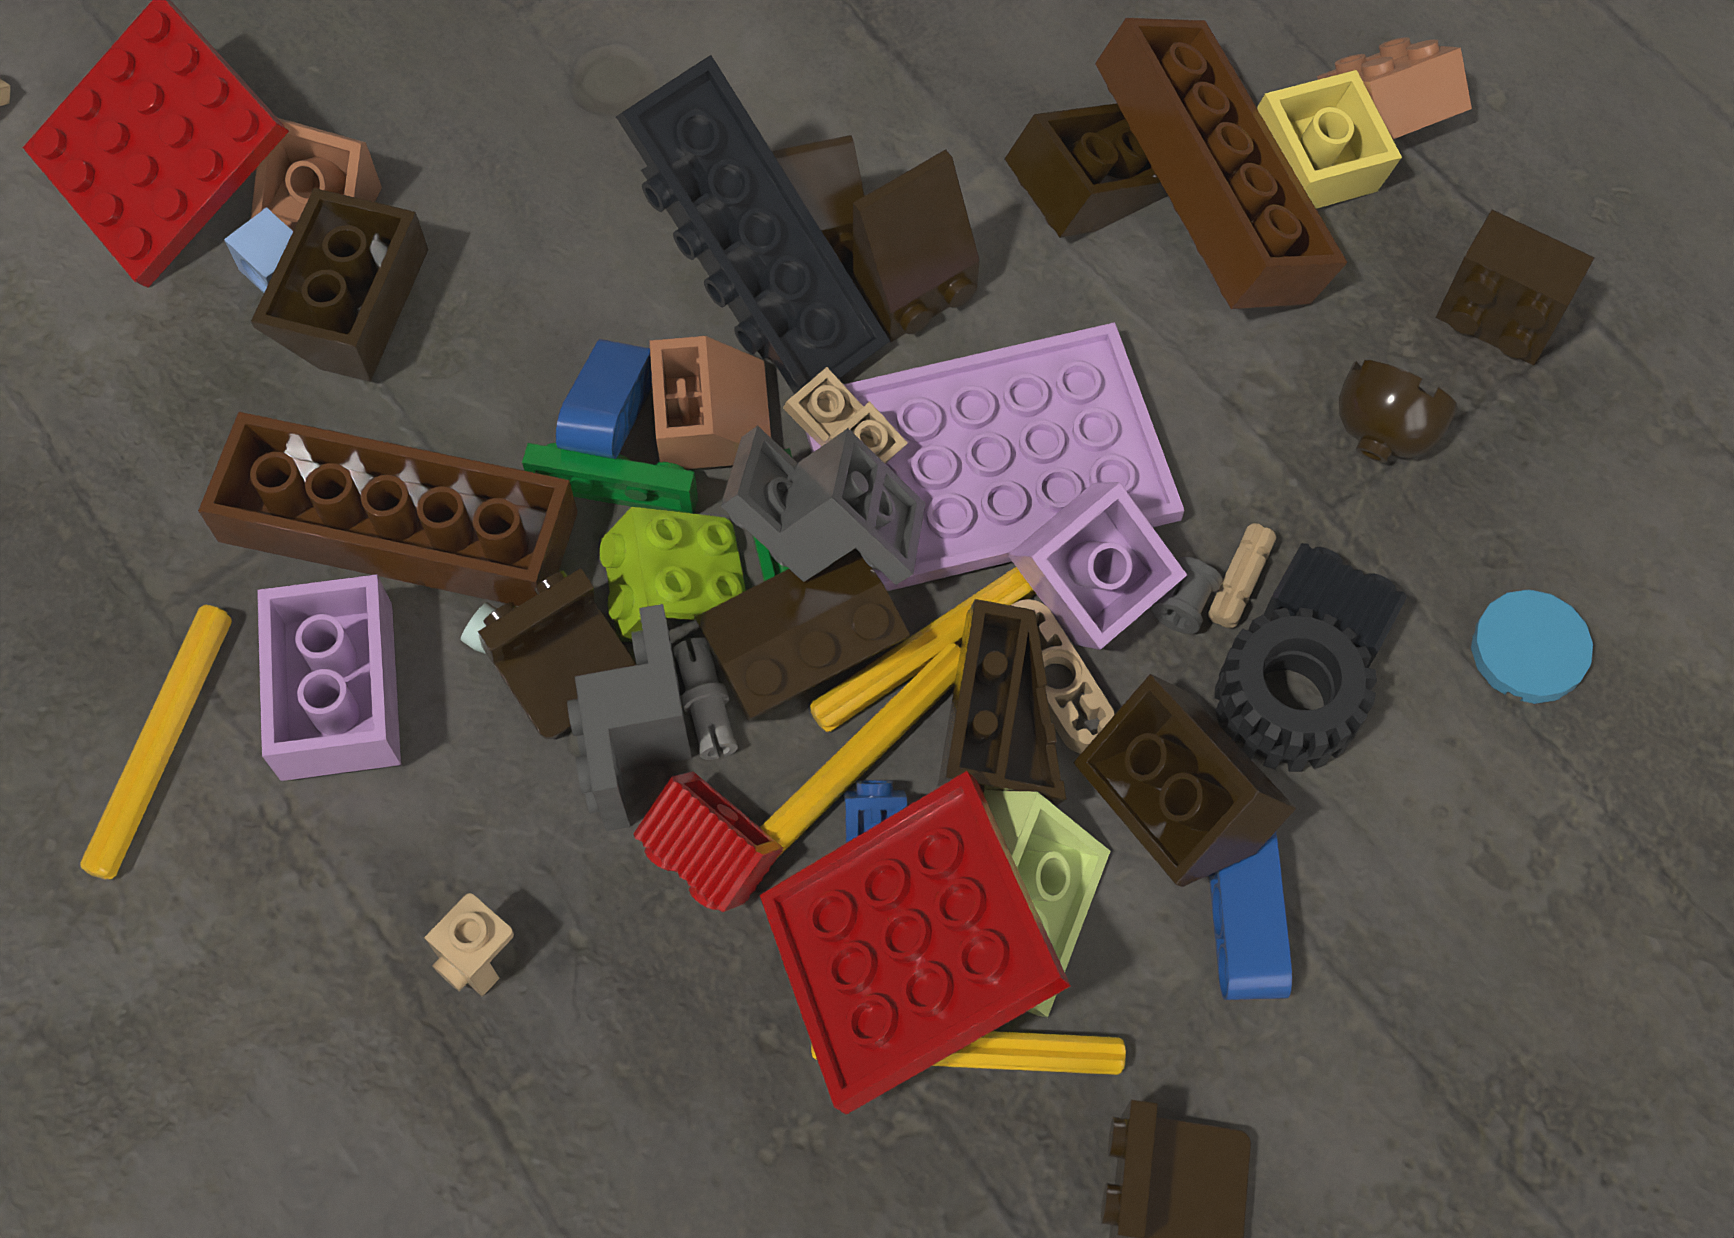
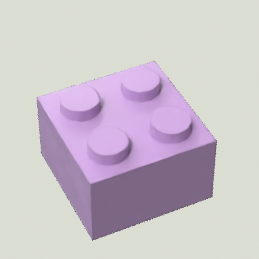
M1120 482L1091 484L1008 554V557L1044 605L1053 613L1074 645L1099 650L1187 576L1186 572Z

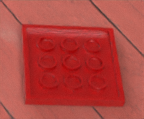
M152 0L22 148L134 282L149 288L288 134L289 130L171 0Z
M965 771L759 895L833 1106L846 1115L1071 986L979 783L968 771Z

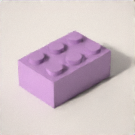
M378 575L258 590L262 757L280 781L401 765L392 603Z

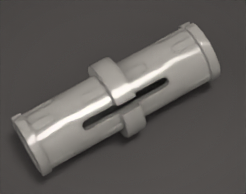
M692 638L691 641L696 656L695 662L691 652L688 651L686 641L680 642L673 648L674 657L677 659L685 688L681 700L685 712L692 715L700 747V757L705 760L719 759L714 741L715 735H717L719 746L722 747L725 757L738 749L725 708V704L729 701V696L725 685L718 682L712 654L706 639Z

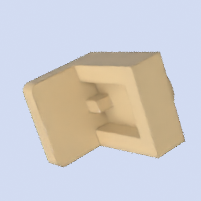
M468 893L424 938L439 958L432 967L459 992L468 984L483 997L500 979L490 962L510 942L514 932L508 924L475 895Z

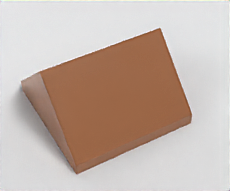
M278 118L289 132L256 168L251 219L267 207L294 231L313 188L372 202L376 201L382 187L366 142Z

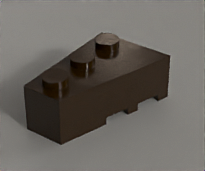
M975 599L968 610L938 780L939 787L968 771L978 781L983 793L985 790L1038 792L1054 806H1058L1067 800L1064 781H1061L1055 747L1057 739L1054 723H1051L1046 693L1047 680L1035 610Z

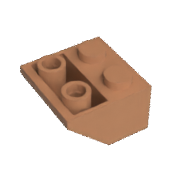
M1408 37L1390 40L1379 45L1380 53L1366 57L1365 54H1357L1339 59L1335 62V70L1317 76L1319 80L1357 70L1392 139L1472 109L1461 48L1439 46L1438 40H1426L1411 44Z
M707 336L650 340L655 431L660 462L675 463L684 469L732 466L741 437L758 425L771 437L764 360Z

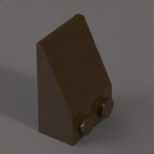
M1117 103L1034 114L1004 158L1018 178L1020 185L1028 192L1045 216L1048 225L1054 229L1059 238L1098 231L1168 196L1158 176L1152 170L1151 164L1138 140L1130 130L1129 124Z
M946 149L853 203V282L886 333L890 343L906 333L911 335L919 332L930 322L932 317L949 307L957 308L962 306L977 291L980 259L953 157Z

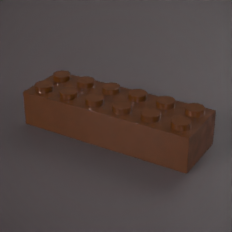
M1125 18L1095 65L1128 122L1130 130L1135 135L1148 158L1152 170L1158 176L1169 196L1176 213L1180 216L1194 241L1198 253L1202 256L1220 288L1222 296L1226 299L1231 309L1311 304L1348 262L1205 20Z
M238 412L198 510L214 537L220 543L365 574L378 575L379 577L506 604L514 602L516 606H520L537 594L534 591L536 586L549 576L559 572L578 513L570 481L566 479Z

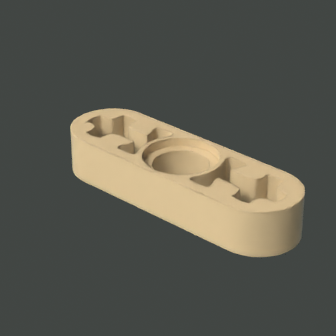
M1028 599L1015 602L1011 606L1035 610L1037 624H1039L1038 632L1043 650L1044 668L1050 664H1062L1069 668L1073 674L1074 681L1070 686L1064 689H1054L1047 685L1046 693L1051 723H1054V727L1065 745L1081 754L1115 715L1114 710L1050 609L1036 600ZM1081 692L1084 695H1081L1078 707L1087 720L1095 718L1100 720L1095 735H1092L1087 728L1079 731L1075 729L1079 715L1072 701Z

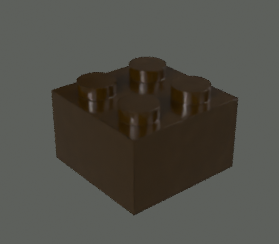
M1491 209L1464 256L1435 318L1449 324L1460 333L1472 335L1498 348L1509 357L1521 359L1534 366L1595 257Z

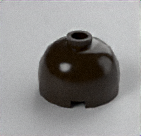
M1364 360L1362 366L1357 361L1353 363L1343 383L1339 396V416L1346 432L1359 441L1356 447L1359 453L1372 460L1387 463L1390 455L1409 458L1423 454L1436 445L1447 431L1458 409L1457 402L1439 387L1434 396H1430L1419 387L1423 378L1389 364Z

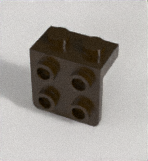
M581 568L568 576L565 571H559L549 576L534 589L537 594L536 596L516 607L514 602H509L497 608L483 620L486 627L478 631L481 647L540 736L545 739H554L571 728L567 700L578 698L575 676L636 666V663L594 602V586Z
M1131 1099L1122 1113V1118L1113 1116L1109 1133L1108 1156L1117 1158L1115 1184H1105L1101 1208V1224L1110 1225L1109 1238H1244L1251 1149L1249 1136L1241 1130L1156 1117L1158 1103Z

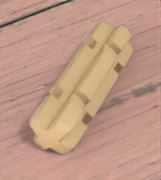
M1257 523L1250 524L1247 527L1219 588V592H1217L1208 612V617L1213 623L1220 624L1225 628L1237 626L1276 540V534L1272 529L1264 528Z

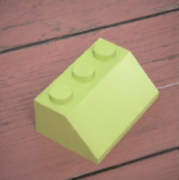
M985 790L983 793L1065 972L1110 850L1038 792ZM1056 995L1027 1012L1037 1016L1048 1017Z

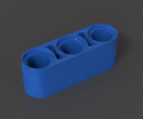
M603 339L597 341L560 409L556 427V445L559 449L611 459L617 458L652 387L650 348Z
M1275 832L1256 854L1209 875L1218 976L1224 1000L1287 999L1291 994L1292 967L1278 841Z

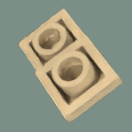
M828 367L787 400L783 407L821 446L849 428L886 464L908 443L870 401L863 406Z

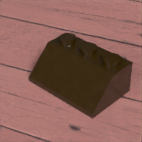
M852 135L772 151L841 263L853 261V203L865 195Z
M313 188L251 319L253 327L320 370L371 382L429 250L416 212Z
M856 548L805 582L790 569H787L694 617L748 722L903 642L910 636L883 582L873 568L865 562L860 551Z
M1149 674L1073 762L1171 880L1181 887L1256 854L1297 809L1189 692L1152 674Z

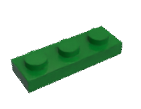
M527 443L522 460L524 471L569 480L574 497L629 507L695 513L698 501L695 473L675 463L659 462L653 465L631 461L621 454L616 459L559 449L556 443H549L546 446Z

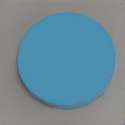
M1522 590L1506 593L1488 605L1475 626V632L1472 635L1471 651L1478 671L1491 687L1504 695L1509 692L1514 696L1522 697L1520 701L1537 704L1556 701L1577 687L1591 666L1593 642L1587 624L1571 605L1552 594L1534 590Z

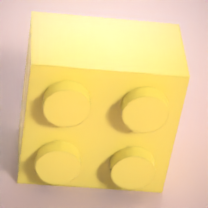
M1357 70L1265 93L1257 107L1316 209L1377 192L1402 158Z

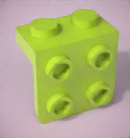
M631 507L601 539L600 561L606 567L610 591L608 596V612L610 617L614 619L616 635L621 642H633L631 632L643 630L639 608L663 604L666 618L695 620L694 617L746 591L734 526L725 517Z

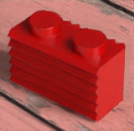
M694 771L671 777L633 833L634 838L642 841L643 846L646 847L644 850L645 855L652 863L664 870L677 872L679 878L687 881L690 886L689 892L698 903L706 908L721 912L743 905L748 901L750 895L756 890L757 885L763 880L764 875L770 870V866L776 861L777 856L783 852V847Z

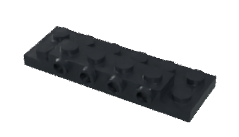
M709 55L616 116L647 165L641 170L647 179L642 183V190L646 199L657 211L662 212L666 209L678 227L673 232L676 245L688 259L694 260L697 257L709 275L704 280L705 289L718 306L725 307L728 305L739 322L734 327V332L743 348L751 354L758 352L762 359L771 357L794 395L826 367L839 379L890 342L712 55Z

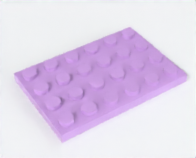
M1115 322L843 384L863 406L870 401L908 442L886 465L926 503L914 574L895 585L880 570L873 569L887 591L1011 562V559L1008 557L1010 552L1093 483L1120 482L1152 527L1182 520L1184 507ZM806 432L809 446L813 453L821 445Z

